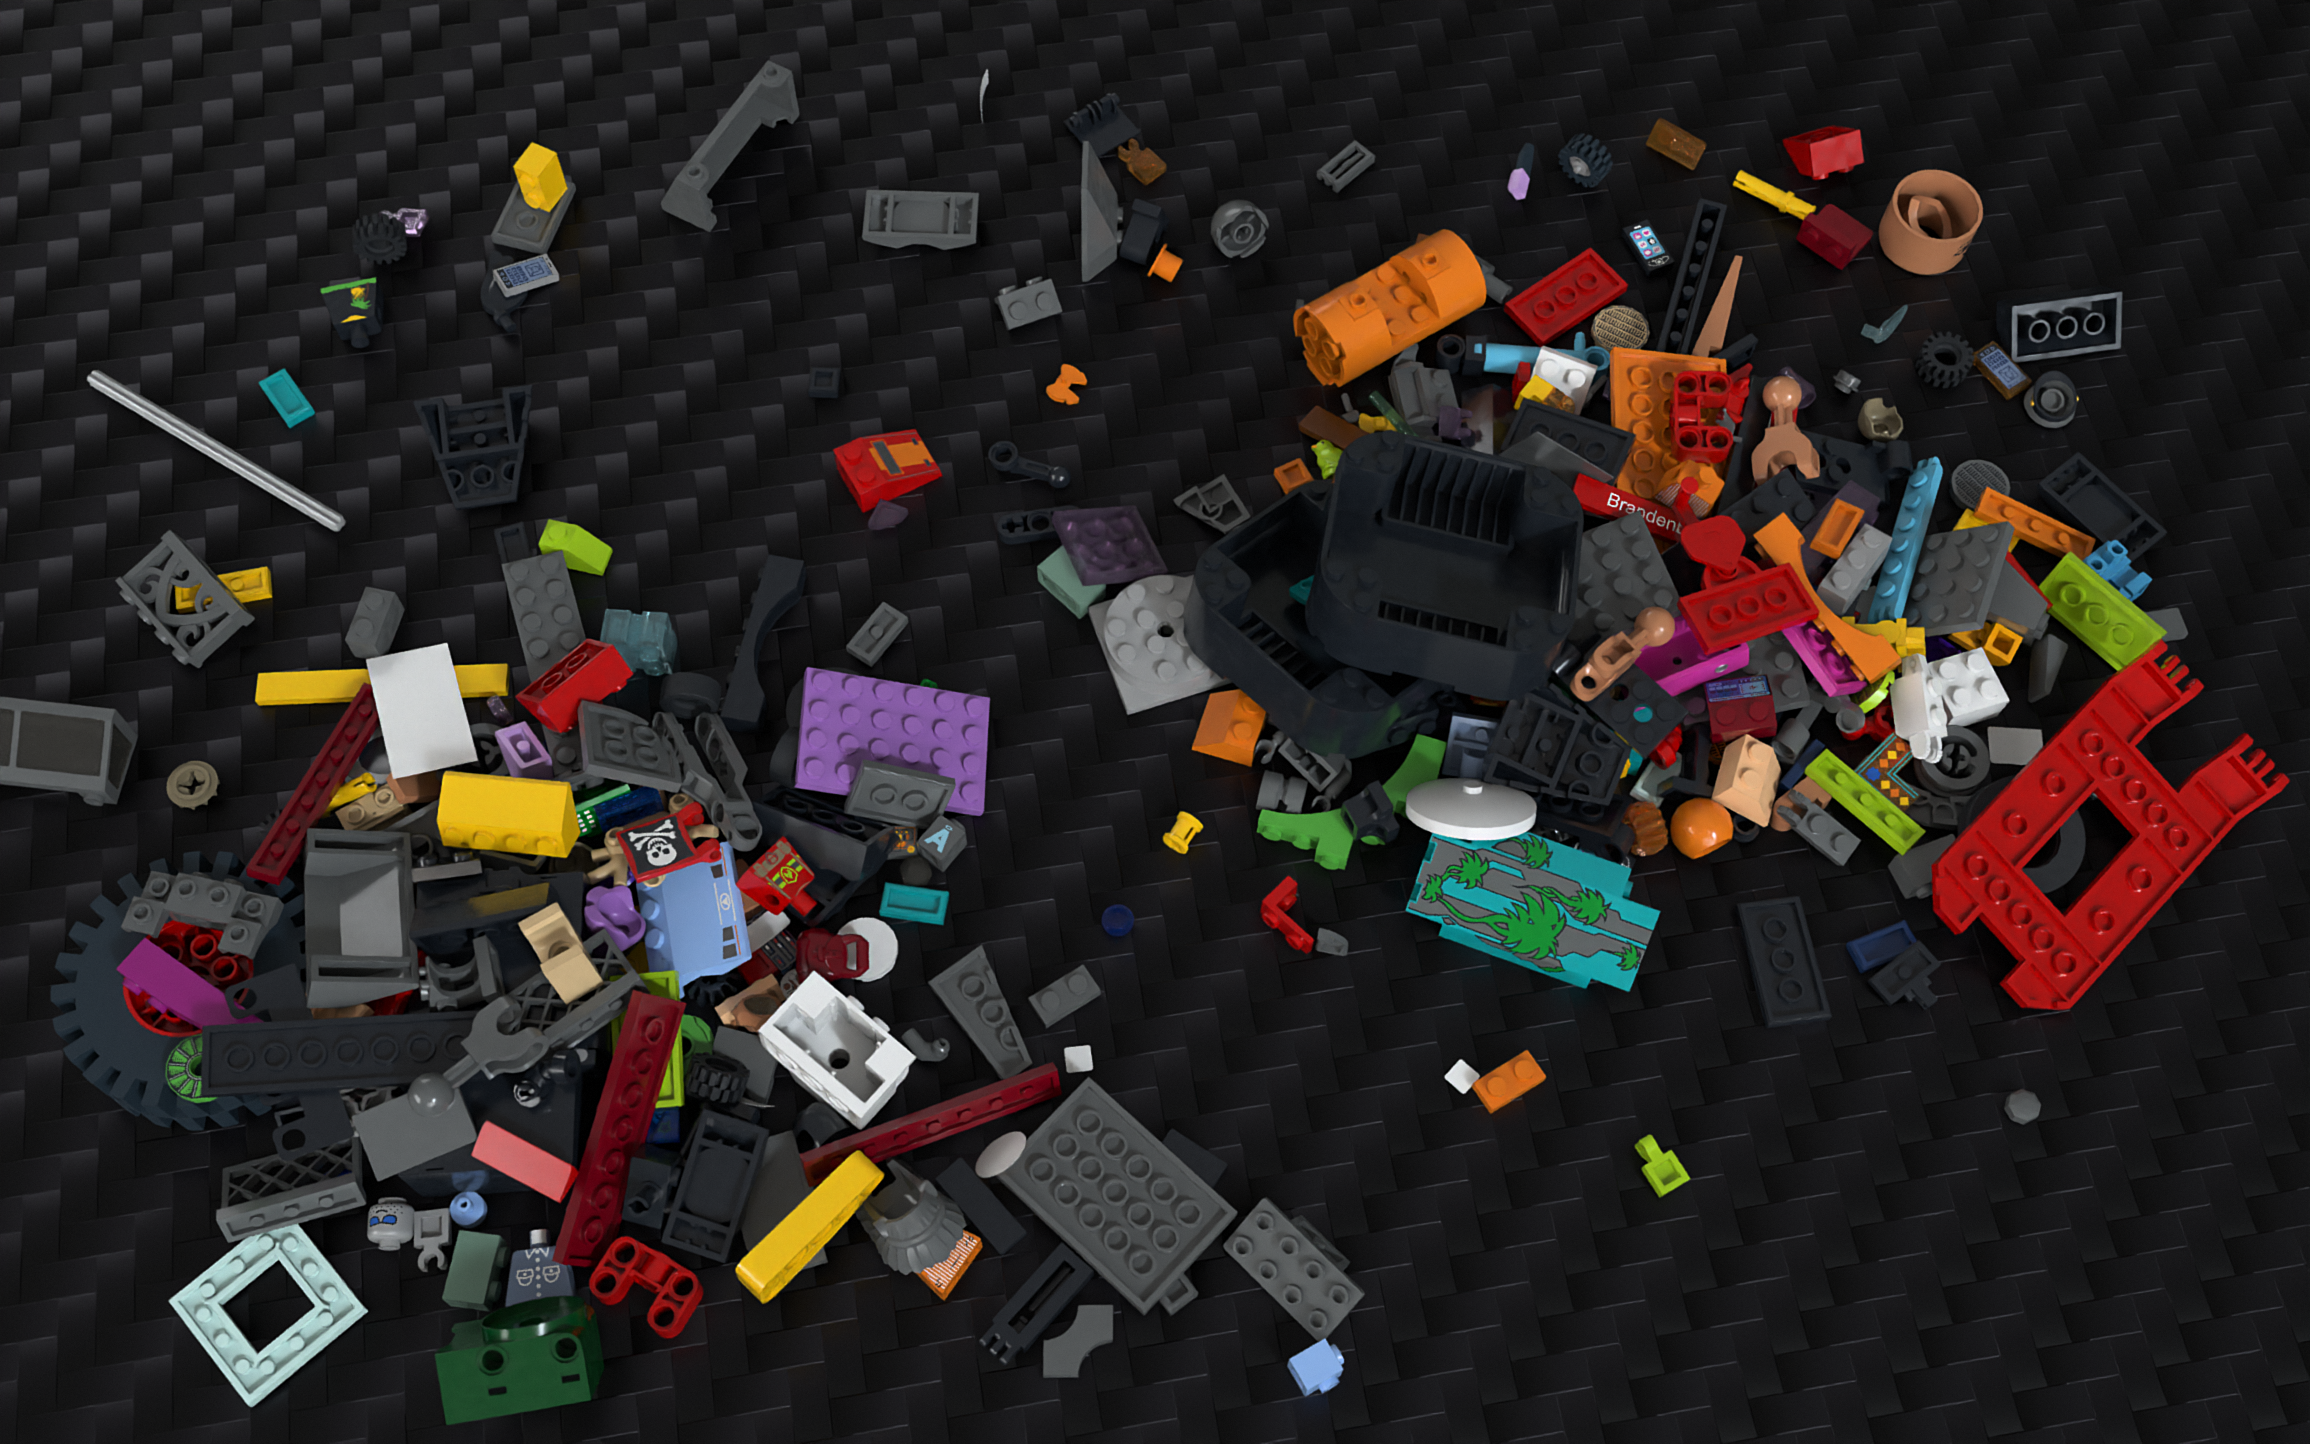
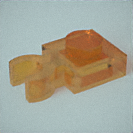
M1129 139L1130 151L1125 150L1122 146L1118 147L1119 158L1127 162V169L1145 186L1166 171V163L1149 148L1141 151L1135 139Z

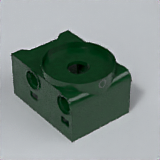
M564 1295L532 1299L501 1308L480 1320L456 1323L451 1329L456 1335L450 1344L439 1348L435 1353L446 1425L590 1401L604 1371L596 1313L590 1305L585 1303L583 1298L578 1296ZM579 1374L580 1380L562 1382V1376ZM506 1386L507 1392L489 1395V1389Z

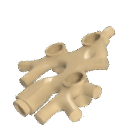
M640 785V786H639V789L644 788V787H647V786H642V785ZM655 788L649 789V790L644 791V792H642V791L639 790V793H640V794H643V793H646V792H648V791L654 790ZM657 790L659 799L657 797L656 801L642 806L645 808H643V814L638 819L614 820L613 828L606 833L604 840L606 847L591 850L594 863L610 861L587 873L590 883L594 885L604 879L614 877L613 888L619 885L627 887L628 862L615 833L677 813L686 805L694 802L693 798L686 793H678L668 803L665 790ZM656 791L654 792V795L641 799L640 801L656 796ZM714 825L685 826L691 841L698 837L717 838L719 836V827ZM666 874L646 880L643 883L648 887H657L665 880Z

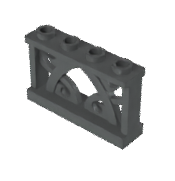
M169 530L161 537L163 541L126 575L117 578L115 581L122 588L119 592L120 595L131 605L136 604L140 608L137 614L147 624H154L157 628L154 632L155 635L166 645L171 644L175 648L172 654L182 664L191 663L195 667L200 668L206 658L241 626L247 627L255 617L183 538ZM169 559L163 571L158 569ZM186 570L189 571V576L186 580L180 581L175 579L177 575L182 578V573ZM151 575L160 576L159 583L156 581L146 583L152 586L150 593L143 594L141 592L140 586ZM202 583L195 597L197 614H170V595L173 585L179 588H191ZM207 597H212L213 602L210 605H205L207 611H204V600ZM156 601V603H155V608H154L150 603H153V602ZM225 618L214 629L212 628L211 623ZM171 626L180 628L176 633ZM199 626H203L205 630L204 638L195 646H189L186 642V637L193 633L194 639L197 640L200 636Z

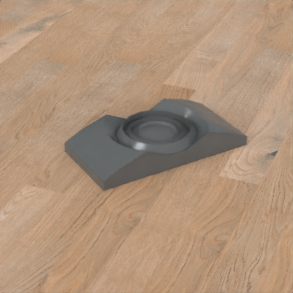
M866 190L863 240L892 248H901L912 244H927L943 250L976 243L979 193Z

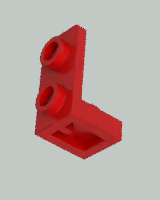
M1288 875L1262 901L1260 913L1268 926L1273 929L1278 928L1286 935V941L1294 949H1301L1308 954L1313 947V938L1284 913L1297 900L1296 891L1298 883Z

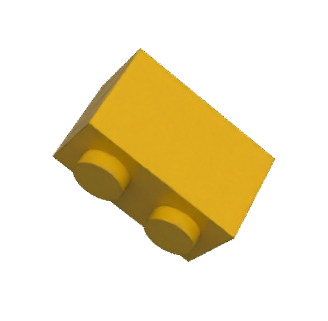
M532 142L513 167L525 202L532 208H540L550 212L567 190L566 181L557 153Z

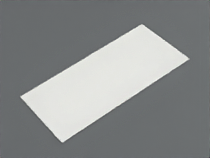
M447 643L366 659L393 779L478 761Z

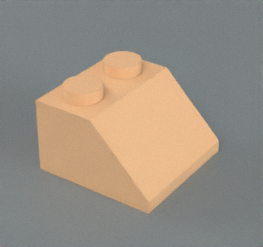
M1748 734L1727 745L1711 799L1766 827L1769 823L1782 774L1774 749Z

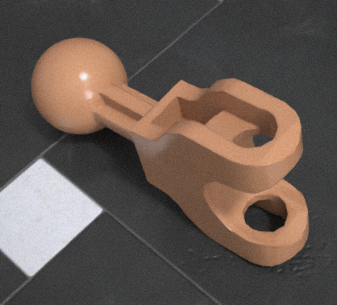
M1777 376L1771 379L1763 390V401L1765 406L1774 412L1775 426L1765 429L1763 441L1757 445L1752 453L1753 476L1758 486L1790 464H1797L1799 470L1805 475L1806 480L1819 477L1820 474L1818 452L1813 448L1811 441L1801 433L1796 423L1793 422L1792 411L1799 405L1802 391L1797 381L1788 376Z
M1656 606L1642 610L1634 621V631L1626 636L1621 631L1616 636L1608 638L1596 648L1589 657V662L1570 681L1569 685L1572 692L1583 701H1591L1622 673L1630 668L1642 653L1640 650L1646 645L1651 647L1661 646L1672 638L1675 631V622L1672 615L1664 608ZM1586 676H1590L1595 681V688L1587 689L1583 687L1581 680Z

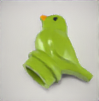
M1321 440L1316 445L1311 446V449L1317 455V463L1322 470L1323 479H1333L1343 451L1335 448L1328 440Z

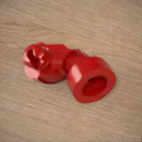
M1680 724L1649 755L1651 761L1662 770L1668 769L1676 762V753L1682 744L1681 736H1683Z

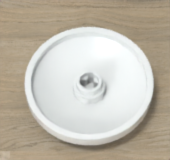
M1445 778L1428 781L1415 786L1408 792L1406 797V814L1414 824L1439 835L1467 840H1496L1520 835L1534 825L1537 806L1534 799L1520 789L1481 782L1482 779Z

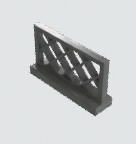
M605 928L583 942L590 957L593 949L603 942H606L609 946L605 959L592 958L595 966L603 967L601 977L605 984L598 987L595 996L588 1001H578L577 999L566 1005L563 1000L555 999L557 991L552 985L547 999L533 998L537 987L541 984H551L543 971L506 995L513 997L519 1004H522L521 1021L516 1025L515 1030H511L509 1035L522 1031L524 1027H536L544 1032L549 1039L547 1052L530 1066L531 1069L535 1068L538 1062L544 1064L543 1060L552 1058L558 1050L571 1049L626 1011L633 990L650 994L640 976L633 969ZM611 967L625 968L627 974L617 981H607ZM530 1005L545 1006L541 1020L526 1019ZM553 1007L568 1008L566 1016L557 1022L549 1021Z
M349 1137L290 1161H284L279 1157V1154H274L223 1168L221 1209L216 1212V1221L228 1243L366 1205V1193L362 1187V1141L360 1137ZM352 1146V1149L344 1157L335 1156L341 1148ZM302 1147L296 1148V1149H293V1150H289V1151H291V1152L297 1151V1150L301 1149ZM318 1157L308 1168L301 1165L306 1158ZM328 1161L335 1164L325 1175L318 1172ZM284 1166L274 1177L267 1174L273 1167ZM344 1169L352 1171L350 1174L337 1177ZM293 1171L301 1173L291 1185L283 1182ZM247 1174L250 1175L240 1186L233 1184V1178ZM311 1178L318 1181L317 1183L304 1186ZM260 1180L267 1183L257 1194L249 1191ZM276 1188L284 1190V1192L270 1195ZM242 1197L250 1200L248 1202L235 1205Z

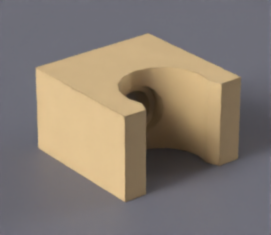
M557 902L518 923L523 934L542 963L540 967L544 975L566 1005L605 984L578 932Z

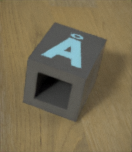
M940 814L916 842L918 854L944 872L967 845L965 828L953 818L948 820Z

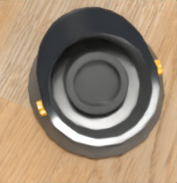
M2048 371L2042 374L2036 381V384L2026 392L2024 406L2028 415L2036 423L2044 427L2058 428L2067 425L2073 419L2079 398L2068 376L2059 371Z

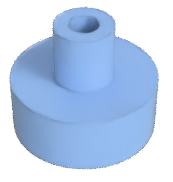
M462 1192L453 1199L450 1205V1214L452 1219L461 1227L473 1228L481 1224L485 1219L487 1204L475 1192Z

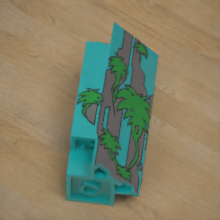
M1529 832L1496 840H1467L1432 833L1406 908L1407 912L1442 924L1438 936L1584 989L1587 988L1590 980L1593 979L1628 992L1660 914V911L1628 900L1634 883L1628 880L1631 868Z

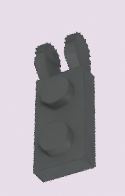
M1791 789L1788 797L1802 809V812L1798 816L1790 808L1780 805L1777 813L1792 825L1791 828L1832 862L1838 866H1844L1861 840L1817 804L1811 802L1801 792Z

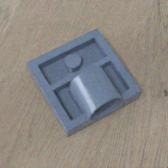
M1453 712L1442 774L1459 778L1482 779L1484 755L1499 719Z

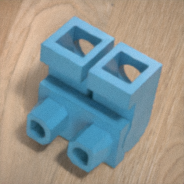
M2117 540L2107 541L2082 561L2132 602L2144 592L2152 579L2145 572L2138 574L2129 566L2131 560L2126 557L2128 550Z

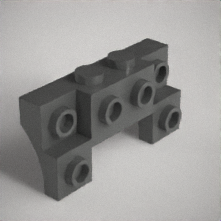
M151 871L141 897H133L121 928L125 932L135 931L158 938L162 927L170 916L177 922L223 931L217 947L222 953L231 952L254 959L264 937L278 923L284 904L277 897L246 891L241 882L226 878L221 882L213 880L212 877L201 872H193L192 875L178 873L175 876Z

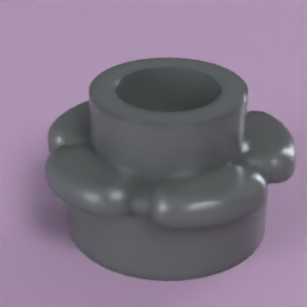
M1842 369L1837 376H1833V379L1837 381L1834 386L1847 394H1850L1852 390L1858 392L1857 387L1861 382L1858 378Z

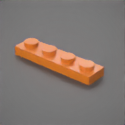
M1989 487L1982 491L1973 516L1989 524L2008 521L2015 528L2014 536L2061 559L2071 551L2080 560H2084L2091 554L2096 539Z

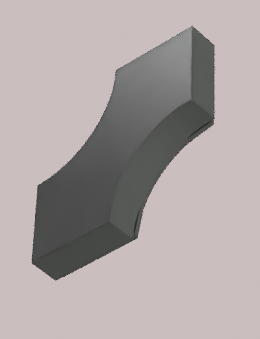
M1078 1305V1313L1072 1326L1061 1336L1044 1340L1043 1378H1078L1081 1363L1085 1356L1095 1347L1113 1342V1305Z

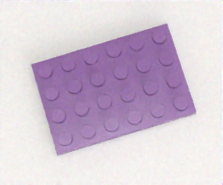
M807 667L804 674L794 788L848 796L861 763L865 759L955 778L956 787L945 811L981 816L984 812L990 698Z

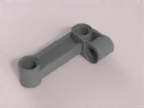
M1811 701V706L1803 707L1796 719L1788 718L1779 732L1776 733V736H1774L1768 746L1774 749L1781 768L1789 771L1801 756L1804 746L1810 737L1808 729L1824 705Z

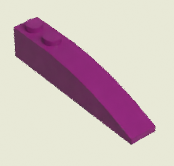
M145 937L116 968L125 977L122 984L138 996L143 991L150 996L147 1002L159 1012L164 1014L168 1009L203 1030V1026L263 1022L255 1015L242 1019L233 1018L224 993ZM234 1001V1005L238 1009L246 1010L244 1007H242Z

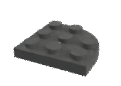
M581 700L577 711L585 774L678 793L682 785L677 754H675V749L664 735L660 739L655 731L647 727L649 722L630 712Z

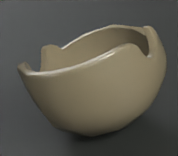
M1882 398L1868 399L1862 406L1858 417V428L1861 434L1871 441L1874 440L1882 443L1894 441L1903 430V419L1897 413L1896 407H1885L1882 403Z
M576 841L567 858L550 856L546 861V870L548 874L584 872L587 877V873L599 868L600 864L599 862H593L591 850L593 849Z

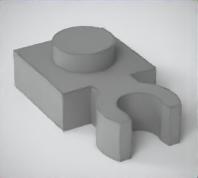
M450 1209L414 1212V1246L417 1249L424 1248V1251H422L418 1258L419 1268L423 1272H428V1261L433 1257H438V1267L441 1270H445L448 1260L442 1252V1246L452 1245V1217Z

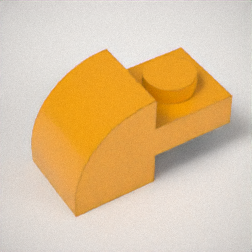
M1986 621L1983 629L1950 633L1947 638L1969 651L1982 647L1990 664L1994 666L2010 664L2023 637L1997 622L1991 625Z

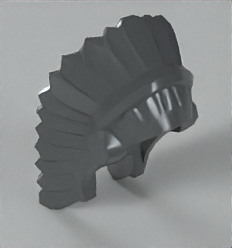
M894 1156L885 1160L887 1167L896 1177L895 1182L882 1189L875 1197L870 1194L855 1213L857 1219L861 1220L865 1231L869 1233L872 1241L876 1243L878 1253L882 1254L884 1264H889L894 1271L899 1270L904 1275L911 1271L920 1274L925 1268H932L936 1263H943L949 1258L950 1251L954 1250L957 1241L963 1238L962 1229L966 1226V1222L963 1218L964 1214L956 1202L940 1191H937L929 1180H925L921 1174H917L906 1161Z

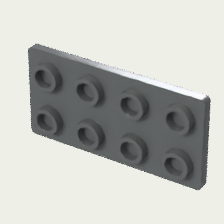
M1264 1198L1258 1203L1223 1245V1248L1318 1342L1326 1339L1365 1294L1343 1272L1351 1263L1302 1215L1290 1220L1268 1198Z

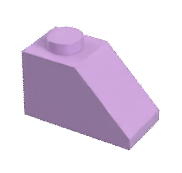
M525 721L495 731L496 739L511 777L539 780L554 778L551 757Z

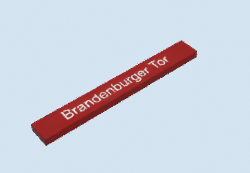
M1581 473L1575 476L1571 489L1577 496L1582 509L1611 521L1640 510L1652 537L1671 545L1680 541L1683 527L1673 510ZM1770 557L1767 560L1761 559L1755 563L1761 571L1776 567Z

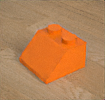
M1241 689L1211 693L1192 750L1252 767L1255 757L1254 751L1261 739L1269 714Z

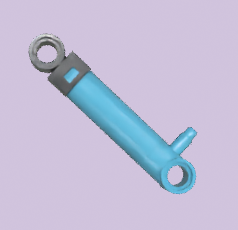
M1578 332L1575 334L1574 350H1554L1597 365L1598 368L1592 381V386L1601 376L1607 374L1610 365V354L1607 350L1598 346H1592L1585 350V334ZM1447 334L1438 340L1434 356V366L1436 369L1449 370L1450 374L1458 372L1462 366V376L1482 377L1483 372L1515 374L1518 363L1522 361L1530 363V375H1532L1541 347L1486 343L1487 337L1466 335L1464 342L1457 335Z

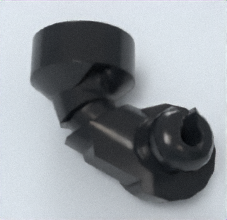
M558 1050L552 1058L543 1060L544 1064L538 1062L535 1068L529 1069L521 1081L514 1085L515 1098L523 1106L533 1107L546 1099L552 1079L558 1085L575 1084L581 1072L579 1054L575 1050Z

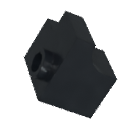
M1379 780L1367 785L1361 793L1343 802L1340 815L1355 841L1366 836H1375L1387 844L1397 839L1400 826L1392 814L1394 806Z

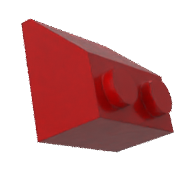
M1831 125L1783 139V145L1799 173L1811 176L1812 180L1827 178L1829 173L1833 171L1838 173L1848 172L1854 169V165L1864 163L1859 129Z

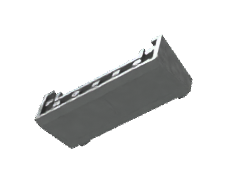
M769 60L765 63L675 178L661 201L662 210L708 232L712 230L717 223L716 215L710 211L713 204L712 200L707 198L706 195L761 123L774 128L777 121L787 119V122L793 124L800 115L791 70Z

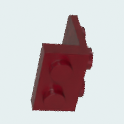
M1827 204L1817 216L1810 212L1804 218L1796 240L1840 270H1843L1871 240L1873 232L1835 205Z

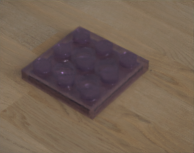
M1135 505L1054 512L1051 521L1082 586L1134 582L1151 576L1167 574L1168 570Z

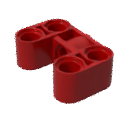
M1687 370L1680 372L1675 377L1670 393L1669 427L1671 430V453L1679 462L1693 460L1696 463H1720L1728 456L1733 444V435L1730 430L1721 426H1704L1700 415L1701 408H1719L1726 402L1732 386L1731 378L1726 373L1721 371ZM1679 387H1688L1691 389V392H1684ZM1710 387H1717L1722 392H1713ZM1688 441L1693 447H1685L1680 442ZM1711 442H1719L1723 445V448H1716Z
M628 1236L620 1237L610 1245L589 1280L591 1292L606 1305H614L620 1302L633 1282L658 1295L649 1309L648 1322L653 1330L663 1338H673L683 1330L703 1296L701 1282L693 1272L682 1267L665 1254L651 1249ZM634 1249L635 1255L631 1261L626 1263L620 1262V1256L623 1251ZM608 1279L616 1280V1285L612 1291L608 1293L600 1292L604 1281ZM693 1282V1289L686 1296L677 1295L678 1287L682 1283ZM666 1312L674 1313V1319L670 1325L666 1327L658 1326V1320L662 1314Z

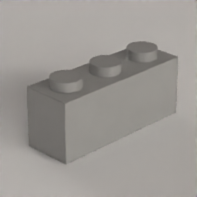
M1866 523L1819 584L1816 593L1823 603L1840 619L1884 561L1893 539Z

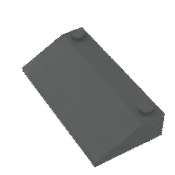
M307 828L303 851L307 1008L343 1009L419 988L417 945L409 938V930L415 913L410 833Z

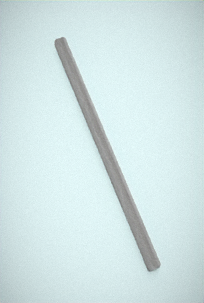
M93 370L88 375L87 381L90 382L92 387L331 530L340 531L342 526L345 525V519L341 514L103 372Z

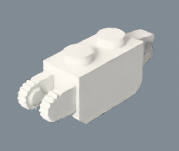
M1916 653L1902 659V677L1894 680L1893 685L1890 686L1896 735L1910 742L1911 752L1915 758L1925 759L1933 764L1937 761L1939 762L1941 756H1943L1941 738L1948 736L1946 728L1947 715L1942 701L1943 687L1939 677L1930 674L1926 657Z

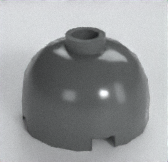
M1232 200L1221 205L1215 212L1211 220V236L1218 249L1227 257L1233 258L1232 256L1240 254V257L1243 258L1256 252L1266 239L1264 233L1269 223L1266 215L1250 201Z

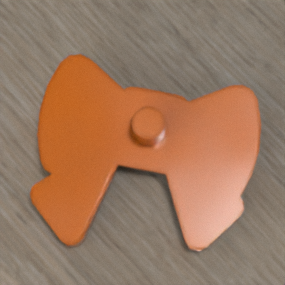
M1063 364L1061 366V374L1054 384L1047 387L1046 393L1054 401H1066L1067 405L1076 404L1079 402V397L1069 387L1072 383L1086 385L1087 379L1083 372H1080L1071 365Z

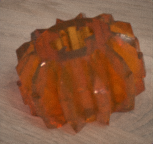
M1644 801L1631 804L1622 820V823L1628 825L1635 834V841L1631 846V851L1635 855L1649 856L1658 853L1659 850L1664 848V845L1668 844L1666 836L1668 830L1665 827L1666 821L1663 820L1661 811L1656 809V805L1653 802L1648 803Z

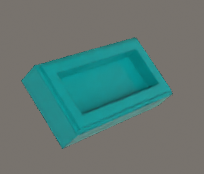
M285 368L258 382L289 428L315 414L312 406Z
M885 882L879 913L883 917L944 925L949 892Z

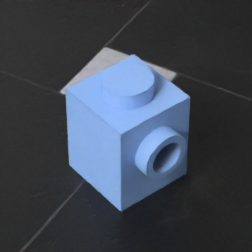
M1323 1339L1290 1358L1287 1367L1304 1396H1307L1317 1389L1324 1393L1340 1382L1337 1377L1342 1374L1343 1367L1341 1364L1344 1363V1359L1335 1344L1329 1346L1327 1340Z

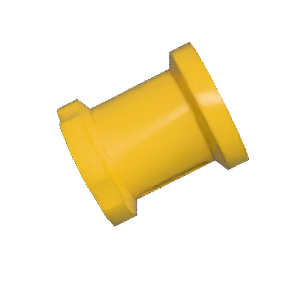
M1182 811L1177 815L1178 821L1170 833L1164 834L1163 841L1171 849L1186 854L1189 842L1196 832L1199 833L1202 830L1203 825L1194 816Z

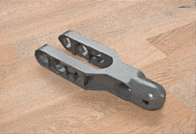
M671 712L655 713L652 720V730L655 731L660 739L664 735L675 749L682 779L681 791L705 807L714 826L721 828L727 842L733 848L744 852L753 850L762 835V826L753 811L752 803L742 785L748 768L718 713H701L695 719L694 729L700 745L726 792L725 794L717 780L707 774L693 745H689L683 733L684 728L682 724H678L674 714Z

